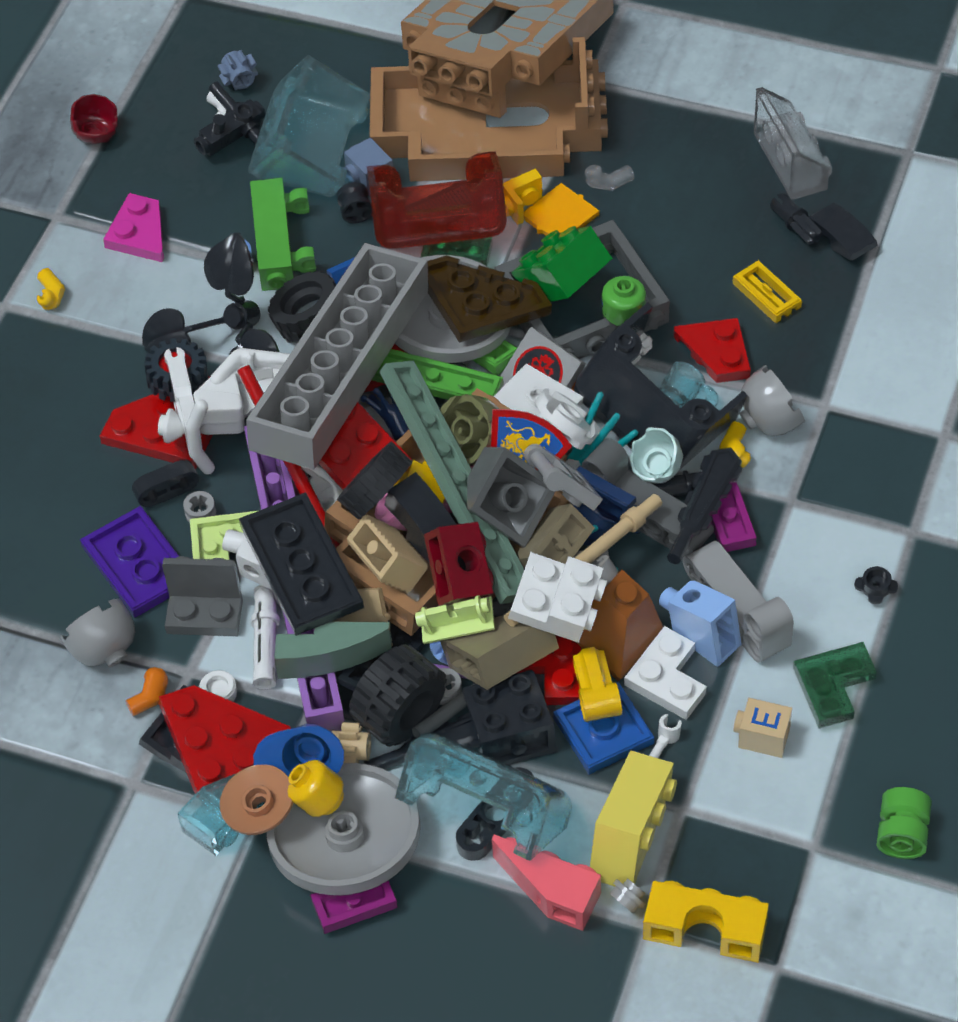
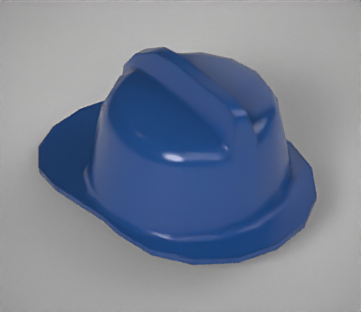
M304 724L266 736L257 745L253 754L254 765L275 766L289 777L290 772L297 765L310 760H319L337 774L344 762V749L340 740L331 731L316 724Z

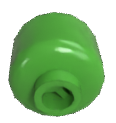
M614 277L603 287L602 312L604 317L616 326H620L646 304L644 285L633 277Z

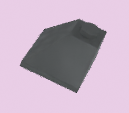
M484 447L467 477V510L520 547L525 548L556 491L549 490L543 482L542 474L506 447Z

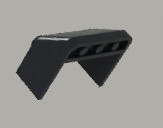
M646 303L608 336L578 375L574 391L584 397L582 403L588 409H590L597 393L603 392L604 396L596 416L606 424L615 413H619L620 419L612 431L622 439L632 430H637L638 435L627 444L631 449L633 441L641 438L646 433L647 428L654 427L667 430L680 444L683 453L681 469L723 433L732 422L737 420L748 395L744 391L740 392L720 411L709 401L700 398L692 399L679 408L631 363L640 354L642 342L639 336L643 334L653 308L649 303Z

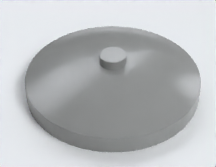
M433 255L421 258L429 261L446 255ZM448 255L460 259L459 264L477 269L479 265L485 266L468 258ZM426 293L395 344L409 354L445 363L464 362L482 357L496 349L505 340L511 327L459 343L433 300Z
M343 763L337 774L343 780L344 798L336 811L329 815L312 817L293 803L287 817L277 827L267 832L269 850L279 871L295 885L308 891L325 895L360 893L377 887L395 876L414 854L420 838L421 827L418 807L413 794L405 783L392 773L367 764Z

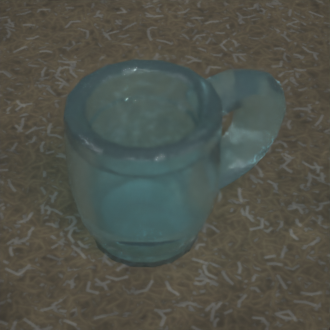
M682 361L675 362L659 388L679 408L688 401L695 399L700 391L706 393L705 400L712 403L715 407L719 402L717 392L712 387L705 385L703 374L693 365Z

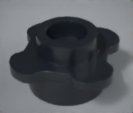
M874 566L868 568L864 572L863 577L856 578L854 587L856 590L862 591L867 595L868 601L871 604H880L885 596L897 592L898 583L892 580L888 570L883 567Z

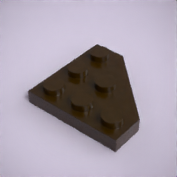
M448 255L428 261L427 293L459 343L551 315L552 304L535 281L525 278L522 282L505 278V272L481 265L477 269L459 264L460 259Z

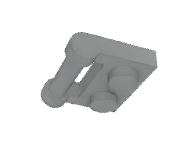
M531 444L525 449L524 459L529 465L538 469L543 476L544 484L549 490L564 491L562 495L577 507H580L583 503L594 511L603 499L578 470L539 444Z

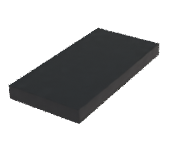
M306 492L239 518L240 527L295 636L364 608L363 599Z

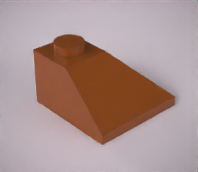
M623 570L605 586L601 601L593 600L591 608L598 611L591 631L584 629L579 643L576 642L582 649L595 647L598 650H604L609 672L618 682L638 661L663 629L649 593Z

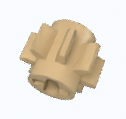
M342 722L341 731H332L343 746V763H359V760L368 761L370 758L371 734L369 732H362L363 727L360 726V723Z

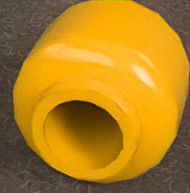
M310 760L297 765L290 772L288 777L290 783L287 790L288 797L310 816L321 817L329 815L339 808L344 798L343 780L319 760Z

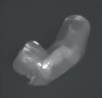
M591 165L585 170L586 183L591 188L613 191L634 180V173L628 165L610 174L602 173V168L597 165Z

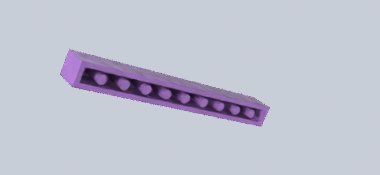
M244 426L245 436H246V441H247V447H248L247 426ZM248 447L261 510L295 497L291 476L283 460L249 451ZM283 612L287 634H294ZM314 629L306 631L302 634H314ZM335 673L297 678L306 724H316L331 732L333 730L341 731L342 722L345 721Z

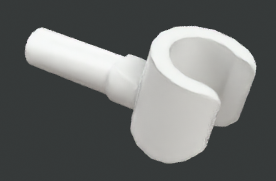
M668 714L660 718L658 739L649 756L659 758L667 744H672L679 740L681 720H679L676 727L669 728L666 727Z

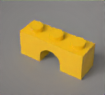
M653 881L643 921V940L682 947L685 932L695 924L705 923L714 926L721 934L720 955L759 963L767 925L769 903L761 902L759 899L751 896L739 898L724 895L718 890L711 888L699 890L684 887L675 881Z

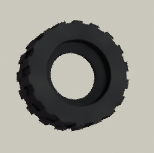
M316 271L314 273L306 272L303 275H298L284 283L280 289L278 288L275 295L271 297L269 301L270 306H268L270 314L268 315L284 339L286 338L287 341L299 342L336 287L335 281L329 274ZM318 300L317 303L308 310L296 314V312L304 305L312 301Z
M392 441L389 442L354 477L337 500L358 520L361 519L403 476L413 461Z

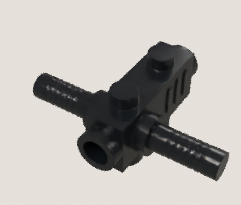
M219 81L212 83L209 90L226 109L225 115L216 114L213 117V122L199 131V136L194 138V144L202 155L208 154L210 157L244 136L245 138H250L267 159L273 157L277 150L259 130L261 119L266 117L265 109L261 103L256 100L253 102L251 99L246 102H235Z

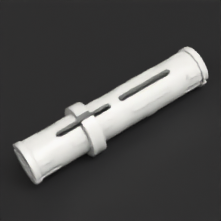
M259 585L254 588L255 609L251 616V626L254 628L253 686L255 685L258 689H271L276 686L274 656L276 629L279 627L280 617L276 613V596L273 590Z

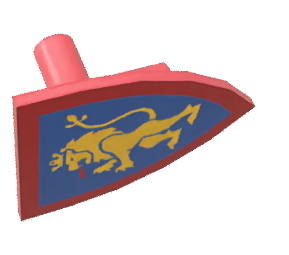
M492 409L490 447H506L525 462L524 451L531 444L541 445L560 459L572 447L561 431L544 418L525 411Z

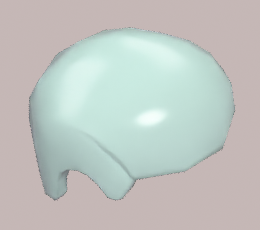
M647 428L646 433L632 443L630 465L633 473L644 482L665 483L678 473L683 453L678 440L664 428Z

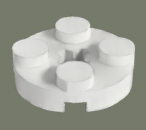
M545 388L535 400L536 407L540 411L537 416L544 418L566 434V439L577 449L582 450L586 444L590 445L598 436L600 428L597 423L593 421L589 425L583 419L587 412L565 395L555 391L550 396L549 389Z

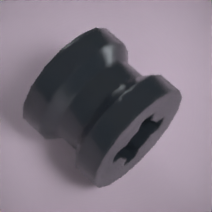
M360 182L347 183L337 191L336 198L341 206L340 212L344 221L360 223L372 215L373 206L368 199V189L364 184Z

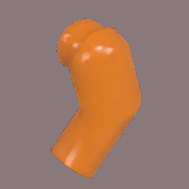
M158 667L149 668L144 674L145 681L142 692L125 700L133 717L158 705L159 696L165 695L168 676L163 669Z

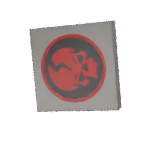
M530 327L500 376L503 377L505 385L525 364H528L571 389L586 363L536 328Z

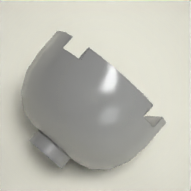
M766 365L754 372L745 381L741 392L744 391L748 396L743 405L744 410L739 414L750 430L757 427L764 434L779 436L796 429L805 422L800 409L798 408L794 411L791 407L793 405L791 401L793 398L774 372L771 369L768 371Z
M120 598L110 600L109 603L112 607L102 611L100 606L91 609L66 628L69 636H60L67 650L77 661L87 666H100L107 663L109 667H113L128 656L125 650L133 642L135 625L129 611Z

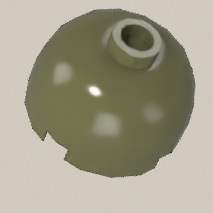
M465 394L451 397L442 405L440 411L469 466H473L484 447H490L492 409L499 408L488 398Z

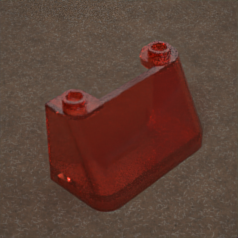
M496 151L483 152L471 156L465 166L466 180L402 187L399 172L390 165L366 166L375 237L377 242L387 249L498 236L506 227L507 217L503 177Z

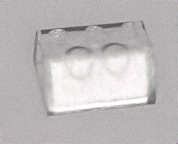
M763 87L757 88L754 135L791 200L827 190L828 178L832 174L831 163L827 156L823 157L815 135L808 132L803 114L796 111L790 100Z

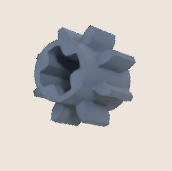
M242 50L231 51L223 57L221 64L218 65L221 72L219 77L224 86L232 84L235 90L245 89L254 82L255 76L258 75L255 68L257 63L251 54L244 56Z

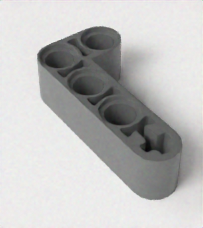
M604 439L582 462L581 467L635 496L636 503L634 505L637 507L652 494L658 495L662 500V506L646 518V523L638 530L671 550L680 532V522L677 519L681 508L687 507V505L650 482H644L628 470V455L625 449L615 440ZM712 523L707 530H702L699 535L692 538L684 556L701 548L714 532Z

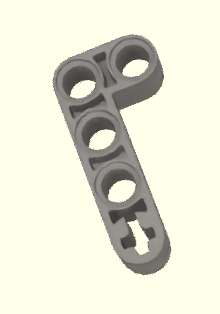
M713 541L683 557V565L691 581L695 580L735 600L742 646L756 662H762L791 646L794 622L787 604L780 597H775L766 602L719 542Z

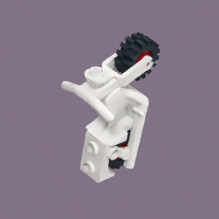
M176 338L170 339L171 344H166L165 340L159 342L160 348L156 346L151 347V354L147 353L145 356L144 366L148 389L151 388V393L154 396L159 393V399L165 401L166 397L170 396V402H173L175 411L169 408L166 415L160 416L158 434L163 436L165 443H171L182 437V434H185L190 457L204 474H211L215 466L202 449L201 433L204 435L242 433L245 426L244 419L255 407L237 371L246 365H250L263 392H265L289 357V353L238 348L224 360L208 379L206 355L202 347L198 349L197 343L192 342L189 345L188 339H182L181 343H177Z

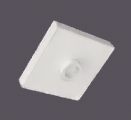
M525 364L494 396L500 403L511 410L525 411L536 416L540 411L536 407L535 400L545 388L549 389L550 396L557 391L579 406L582 405L584 398L528 364Z

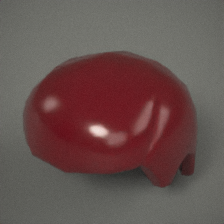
M97 94L81 96L71 107L70 124L73 134L84 143L100 144L108 142L116 133L118 126L116 105L105 96Z

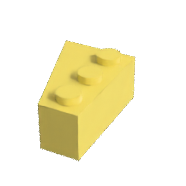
M630 750L595 823L590 867L596 873L601 874L602 883L615 886L613 883L616 879L623 884L628 878L635 884L646 853L651 847L656 826H660L666 810L665 802L672 801L676 790L677 780L672 779L674 763Z

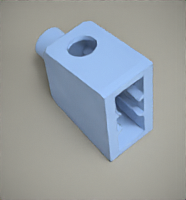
M695 580L689 581L679 591L668 587L662 592L659 598V605L669 611L672 630L695 642V651L715 666H720L742 645L736 603L733 598Z

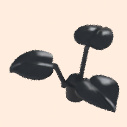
M240 232L231 234L213 246L204 260V273L210 286L216 290L225 289V296L235 302L225 308L223 317L185 327L182 312L177 309L166 308L155 312L147 320L142 333V344L145 347V351L151 354L150 348L153 346L160 348L159 342L165 340L166 344H171L170 339L176 338L177 343H181L182 339H188V344L190 345L192 342L187 334L188 332L226 323L231 329H242L235 338L238 346L234 347L229 355L238 348L279 352L276 341L268 332L261 329H253V326L260 320L261 313L258 305L254 301L245 300L244 296H240L248 293L254 278L251 255Z

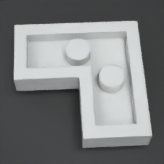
M666 626L663 627L624 677L625 686L685 720L688 719L704 698L707 690L706 685L680 671L695 652V642Z

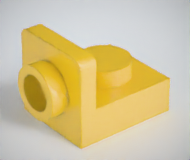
M536 168L501 184L502 198L499 200L501 209L507 217L511 216L517 225L524 223L523 207L532 205L542 198V176Z

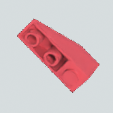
M494 834L492 838L493 858L545 916L583 931L601 894V874L596 873L594 869L587 865H574L561 860L550 851L544 850L540 852L526 847L518 839L512 837L503 838Z

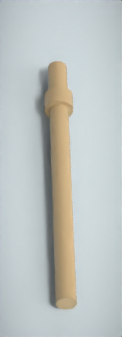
M652 494L638 507L633 506L621 515L620 521L577 555L575 559L591 564L627 533L636 532L646 523V518L662 506L661 498L656 494ZM509 611L504 615V619L508 625L514 627L519 622L508 619Z

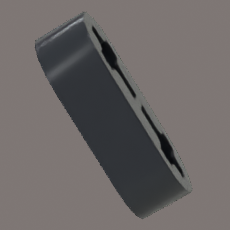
M179 460L142 475L134 481L132 491L140 506L152 507L192 490L199 482V475L191 461Z

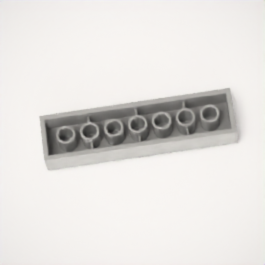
M364 243L246 419L249 451L314 470L428 292V260Z

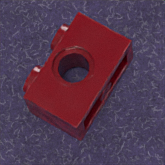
M478 522L442 526L424 534L438 606L475 599V596L478 595L484 598L493 594V574L487 565L485 556L486 540L484 534L480 531ZM458 556L465 562V571L458 564Z

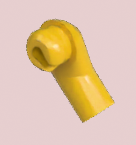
M44 268L37 275V279L45 288L41 290L42 296L37 295V302L43 309L53 310L60 305L65 293V286L50 268Z
M734 421L730 424L719 448L731 447L741 459V467L744 468L751 460V454L745 451V446L741 443L747 429L742 423Z

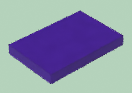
M141 506L80 539L82 548L134 618L169 599L162 567L163 559L176 558L179 555Z

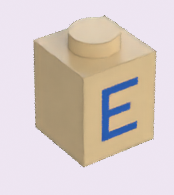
M748 697L745 711L738 710L733 732L739 733L738 748L782 758L791 727L792 707Z

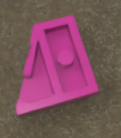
M129 193L103 239L105 248L163 262V236L159 200Z

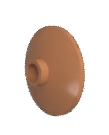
M262 764L247 767L235 774L225 785L220 797V812L226 824L234 831L245 835H258L277 827L287 817L293 805V801L288 797L287 792L290 785L288 776L275 766ZM265 802L263 806L256 809L260 803Z

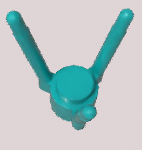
M603 392L597 393L587 413L585 421L589 425H591L603 399ZM615 413L590 445L586 444L582 450L572 445L573 450L567 459L579 461L580 465H582V462L613 429L620 419V414ZM632 430L620 439L618 443L624 447L638 435V431Z

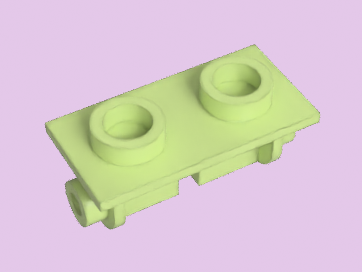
M478 595L475 596V599L453 603L452 605H442L433 608L422 607L420 612L415 613L418 627L422 626L423 644L495 630L491 596L481 598Z

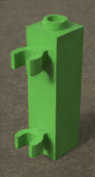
M283 178L250 181L262 291L278 290L288 280L294 279L293 271L303 273L316 271L313 247H302L296 252H291L287 212H294L296 214L310 212L307 188H297L290 193H285Z

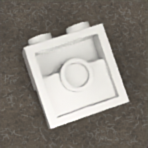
M530 552L508 619L579 643L583 630L591 631L598 610L591 608L593 599L601 601L607 580L601 579L603 568L569 556L566 564Z

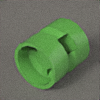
M894 787L883 793L880 812L882 821L879 822L876 844L881 852L900 859H914L926 853L929 831L927 825L930 821L932 800L926 793L908 787Z

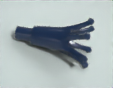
M375 387L373 392L380 401L373 394H370L369 398L366 395H362L360 397L361 401L369 404L380 415L393 438L397 441L409 428L392 395V404H389L380 389Z

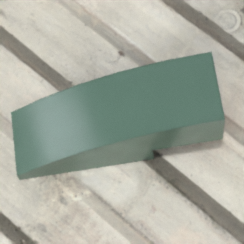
M329 622L314 628V634H299L297 636L295 634H277L274 656L278 679L324 675L371 660L392 649L390 623Z

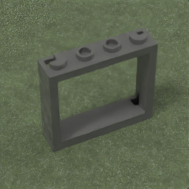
M614 220L593 227V230L609 254L614 253L629 276L639 280L644 285L646 303L653 306L644 332L658 329V326L668 323L669 299ZM521 257L498 265L494 269L505 272V278L518 281L511 272L520 265L519 259ZM540 318L519 324L525 335L530 327L536 328L579 359L595 354L608 336L619 327L604 318L553 339Z

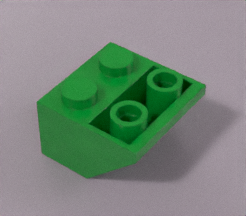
M572 226L564 232L559 233L558 230H555L546 235L541 240L543 245L538 250H531L519 259L520 265L511 273L520 282L524 278L537 282L549 301L552 302L569 298L613 258L591 226L578 229L576 226Z

